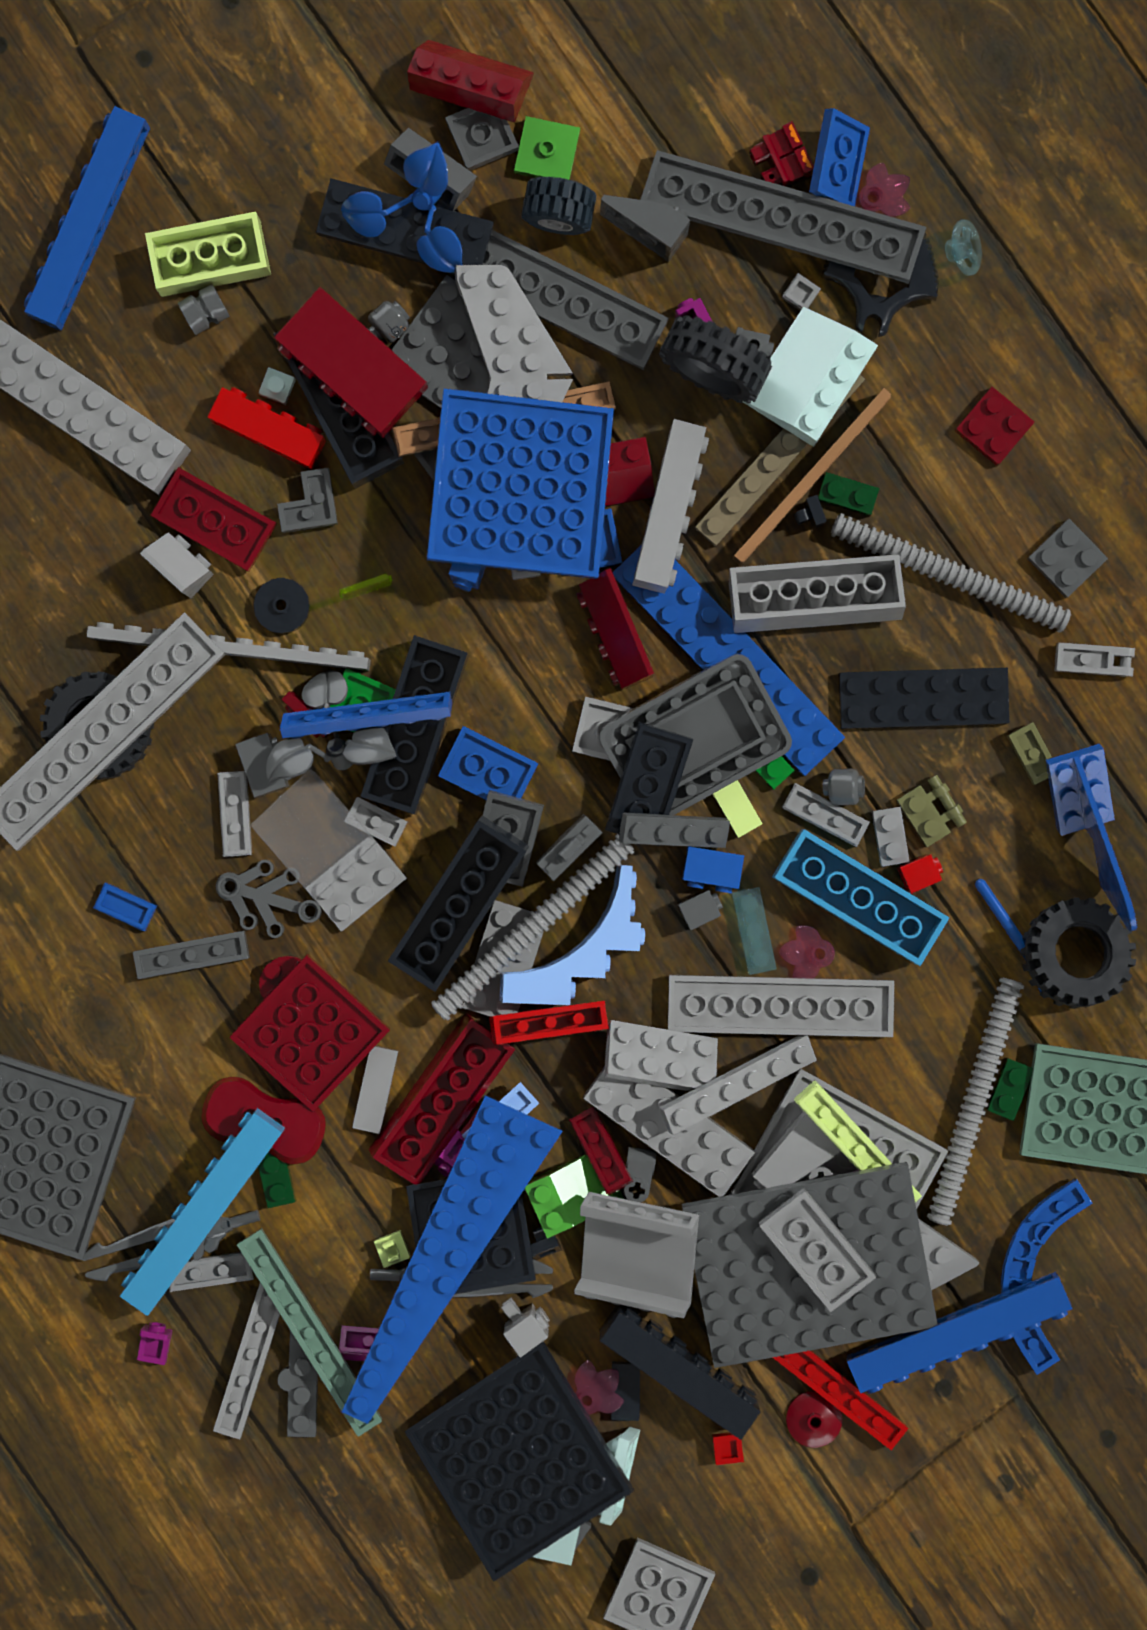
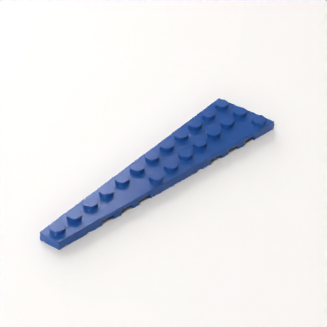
M485 1095L342 1410L343 1413L366 1424L369 1423L563 1132L562 1130Z

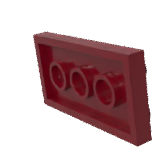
M179 467L150 515L248 572L252 569L277 525L271 519Z

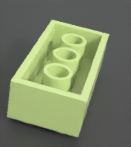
M256 212L145 233L155 287L162 297L203 289L211 284L219 286L271 275L261 221Z

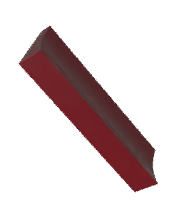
M465 1013L368 1149L372 1158L414 1185L420 1184L513 1054L515 1048L509 1043L493 1045L491 1031Z

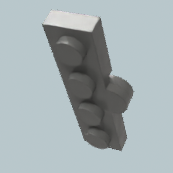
M290 1330L289 1367L282 1369L277 1379L280 1388L288 1391L287 1437H316L318 1373Z

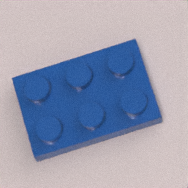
M834 108L825 109L809 190L810 193L855 206L870 127Z
M463 726L438 776L487 800L490 790L522 798L539 763Z

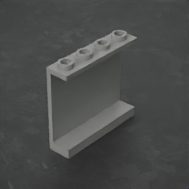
M588 1192L580 1209V1216H585L586 1219L582 1274L574 1294L588 1299L608 1301L615 1305L631 1306L642 1311L658 1312L669 1317L684 1318L691 1304L699 1215Z

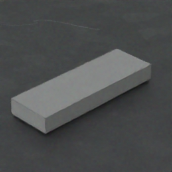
M245 771L217 773L223 857L252 855Z
M794 783L782 806V809L855 847L858 846L870 823L838 805H833L829 800Z
M375 1046L369 1052L352 1128L377 1134L381 1133L398 1050Z
M241 1252L207 1256L196 1261L189 1259L169 1286V1291L173 1292L253 1280L254 1272Z

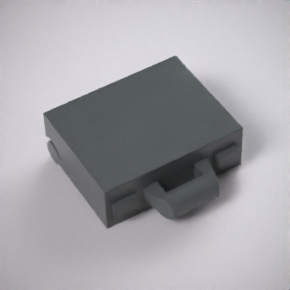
M583 814L536 860V863L554 881L602 832Z

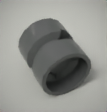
M212 284L198 291V297L195 298L190 295L177 302L195 335L207 330L210 322L218 324L230 317Z

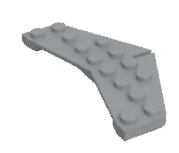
M456 265L455 282L459 294L463 298L489 373L490 383L487 394L562 402L573 379L547 380V376H571L573 373L510 270L503 265Z

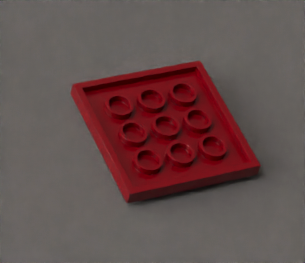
M306 954L233 1031L229 1038L314 1112L390 1031V1028L311 956Z

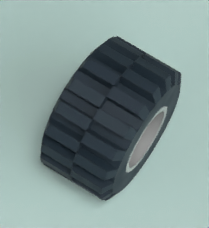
M559 177L533 178L527 182L521 216L528 224L547 232L564 235L587 233L591 230L597 195L587 186L569 179Z

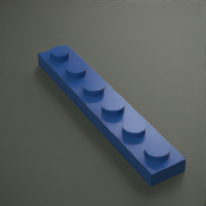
M450 692L284 713L280 731L282 738H301L305 735L319 733L327 735L335 731H356L366 727L376 726L380 728L389 724H411L420 720H441L451 715Z

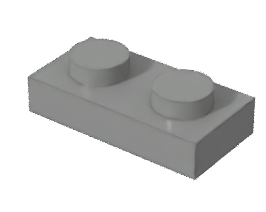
M359 797L356 798L345 820L346 823L396 847L408 821Z
M901 807L871 811L880 867L910 862Z

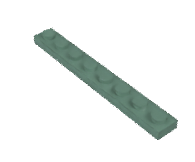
M261 1228L237 1243V1246L342 1411L357 1378ZM378 1411L375 1412L368 1424L343 1413L358 1437L382 1422V1417Z

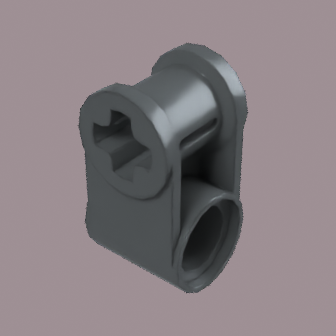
M629 1147L626 1168L634 1182L624 1187V1194L628 1200L641 1203L648 1198L657 1151ZM635 1182H639L641 1188L645 1189L644 1192H639L638 1196H633V1191L629 1190V1187H634Z

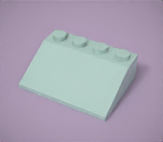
M803 307L770 358L772 369L756 401H751L747 405L814 447L878 345L855 330Z

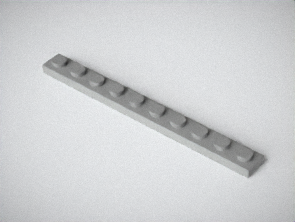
M97 622L96 627L88 626L87 638L150 646L166 630L153 628L152 633L141 632L142 627L125 625L124 630L113 629L114 624ZM208 635L225 655L370 671L371 660L364 657V652L348 651L347 655L336 654V649L320 648V652L308 651L309 646L292 644V649L281 648V643L264 641V646L253 645V640L236 638V643L225 642L224 636Z

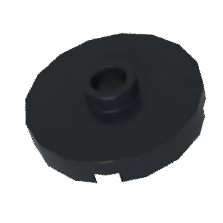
M287 578L271 579L263 584L256 593L253 604L255 616L260 624L269 631L280 634L292 633L302 627L308 619L310 612L309 596L304 588L294 580ZM282 600L285 601L286 608L278 610L277 603Z

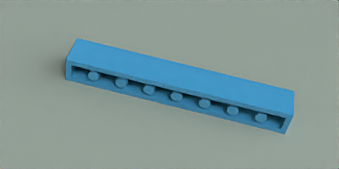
M257 1108L253 1115L249 1112L246 1113L238 1124L242 1130L237 1137H234L232 1134L221 1148L225 1151L220 1160L214 1157L205 1169V1172L209 1174L203 1183L197 1180L188 1193L192 1197L186 1206L181 1203L171 1217L175 1220L170 1228L164 1226L154 1239L158 1242L153 1251L149 1249L145 1251L137 1262L141 1265V1268L136 1274L131 1271L121 1284L125 1289L120 1297L146 1316L156 1306L285 1129V1127Z

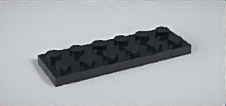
M330 178L316 230L318 236L426 264L418 253L417 240L421 236L426 235L424 228L428 210H419L414 206L413 202H410L384 216L386 227L380 235L365 237L356 232L342 215L341 207L348 197L358 192H371L381 199L382 210H386L406 198ZM435 206L436 211L433 214L431 231L439 226L452 230L461 243L462 265H483L494 222Z
M1008 667L839 673L840 729L1010 723Z

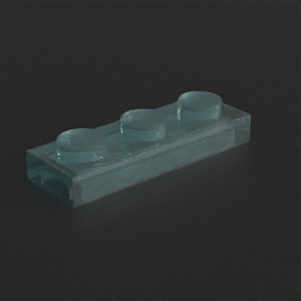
M760 887L732 892L748 975L776 970Z

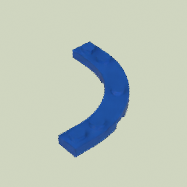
M1076 1178L1039 1202L1019 1225L1012 1237L1003 1263L1001 1293L1031 1282L1036 1263L1035 1259L1042 1244H1045L1060 1225L1092 1204V1201ZM1040 1326L1026 1331L1024 1328L1014 1332V1341L1036 1375L1060 1360Z

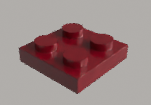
M992 386L955 429V432L998 466L1035 421Z

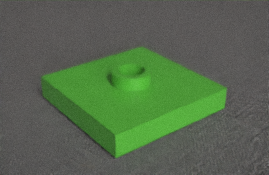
M526 116L514 173L534 178L559 177L570 180L580 127Z

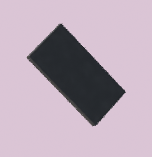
M638 723L605 826L606 831L620 834L623 813L670 814L694 740L693 738L645 723Z

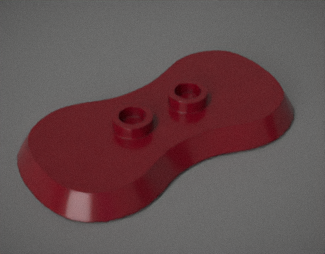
M240 1077L223 1078L217 1081L208 1092L202 1108V1124L208 1134L219 1141L226 1142L231 1134L237 1137L242 1130L238 1124L247 1112L253 1115L258 1108L285 1127L282 1134L268 1151L278 1160L288 1164L305 1163L316 1154L322 1143L326 1123L324 1114L319 1107L312 1112L298 1098L279 1099L269 1096L248 1080Z

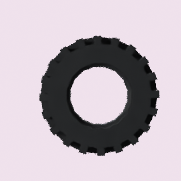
M684 315L683 318L678 316L659 351V357L663 358L662 362L670 365L669 369L679 373L681 378L693 382L694 386L698 388L702 387L708 390L710 394L721 395L726 400L731 398L737 403H741L742 400L747 404L751 403V401L755 402L772 369L771 360L766 358L767 354L765 352L757 350V345L744 340L745 337L740 334L736 335L730 332V329L725 326L724 328L719 327L713 321L705 322L696 316L694 319L688 315Z
M99 671L97 673L82 672L79 676H70L65 679L66 683L62 686H56L53 689L55 693L51 699H46L44 703L47 706L45 714L40 715V721L43 722V731H40L41 738L45 739L46 744L71 721L75 710L81 704L93 700L117 676ZM154 723L95 779L116 778L125 771H131L135 768L136 762L139 759L143 760L146 754L144 752L147 745H151L150 733L151 729H154Z
M1079 897L1072 898L1046 908L1040 912L1037 918H1034L1029 923L1031 927L1028 932L1024 933L1022 938L1026 940L1025 947L1020 950V955L1025 956L1026 964L1022 965L1024 972L1029 971L1032 977L1028 981L1030 985H1037L1041 990L1039 995L1043 998L1050 997L1054 1000L1053 1004L1057 1006L1068 1005L1072 1009L1090 1007L1105 1002L1113 995L1120 993L1123 990L1121 986L1125 982L1130 981L1132 977L1129 974L1130 967L1136 965V959L1131 958V951L1136 949V943L1129 942L1128 934L1132 933V931L1130 932L1127 928L1124 929L1120 923L1122 920L1118 914L1113 915L1109 911L1111 906L1106 903L1098 905L1095 903L1096 899L1080 900ZM1084 927L1093 931L1100 939L1104 948V961L1101 969L1094 976L1076 978L1067 974L1060 967L1056 958V943L1059 936L1066 929Z

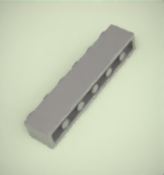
M676 419L672 422L632 586L665 594L668 586L673 587L677 570L672 568L674 560H680L684 544L679 543L681 533L686 534L690 517L685 515L687 506L692 507L695 500L696 490H692L693 481H699L703 464L698 463L700 453L705 454L709 438L704 437L707 427Z

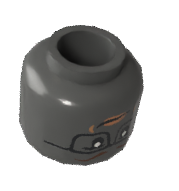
M384 301L369 314L368 321L371 327L368 330L380 341L383 339L387 343H393L408 330L409 324L407 320L410 317L396 301L393 303Z

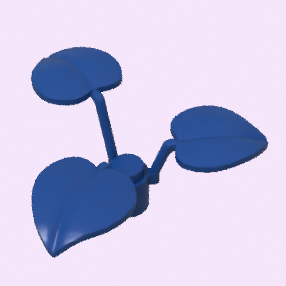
M434 143L412 152L404 161L403 168L407 181L412 186L418 187L406 199L386 210H382V201L377 195L371 192H358L348 197L342 204V215L356 232L365 237H376L386 227L384 216L413 202L417 209L429 211L424 228L426 235L421 236L417 240V250L422 260L438 271L449 273L455 272L456 265H462V247L456 234L442 226L435 227L432 231L430 229L433 214L436 211L434 204L440 199L448 184L447 164L439 143Z

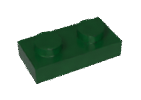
M826 472L818 499L827 504L871 516L880 488Z
M1006 1057L986 1110L1014 1121L1032 1077L1033 1068Z
M268 1152L258 1165L267 1207L273 1208L295 1203L296 1196L288 1163L278 1160Z

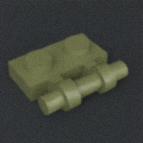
M938 775L928 780L933 788L929 793L926 794L922 786L919 785L896 800L925 847H929L951 833L945 824L950 819L954 821L957 828L967 823L962 815L963 810L961 806L955 804L948 793L950 789L946 783L941 782ZM936 798L940 799L947 810L941 815L932 803Z

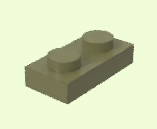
M1034 722L1007 735L1032 785L1047 779L1048 773L1045 760L1052 758Z

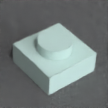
M268 367L258 394L286 405L296 379L293 376Z

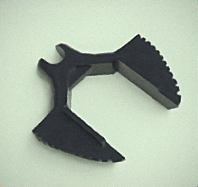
M926 233L924 234L907 287L890 298L868 294L859 279L854 277L856 268L825 260L826 264L823 267L825 269L822 272L821 278L838 283L848 292L856 307L855 327L858 332H863L866 319L874 318L880 324L878 337L885 336L893 316L902 307L915 300L936 301L939 276L937 274L935 258L933 257L934 253L931 251L932 245L929 244V238H925Z

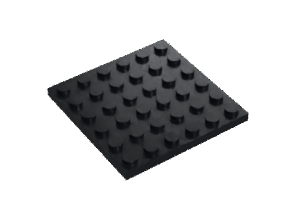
M544 1341L521 1358L517 1356L404 1431L493 1582L635 1491Z

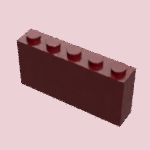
M321 287L317 289L274 337L279 345L276 349L286 359L290 360L293 357L300 363L297 368L306 377L311 379L314 376L321 382L319 388L330 398L334 395L342 401L341 408L351 417L357 414L364 421L361 425L373 436L378 433L383 438L428 389L427 382Z

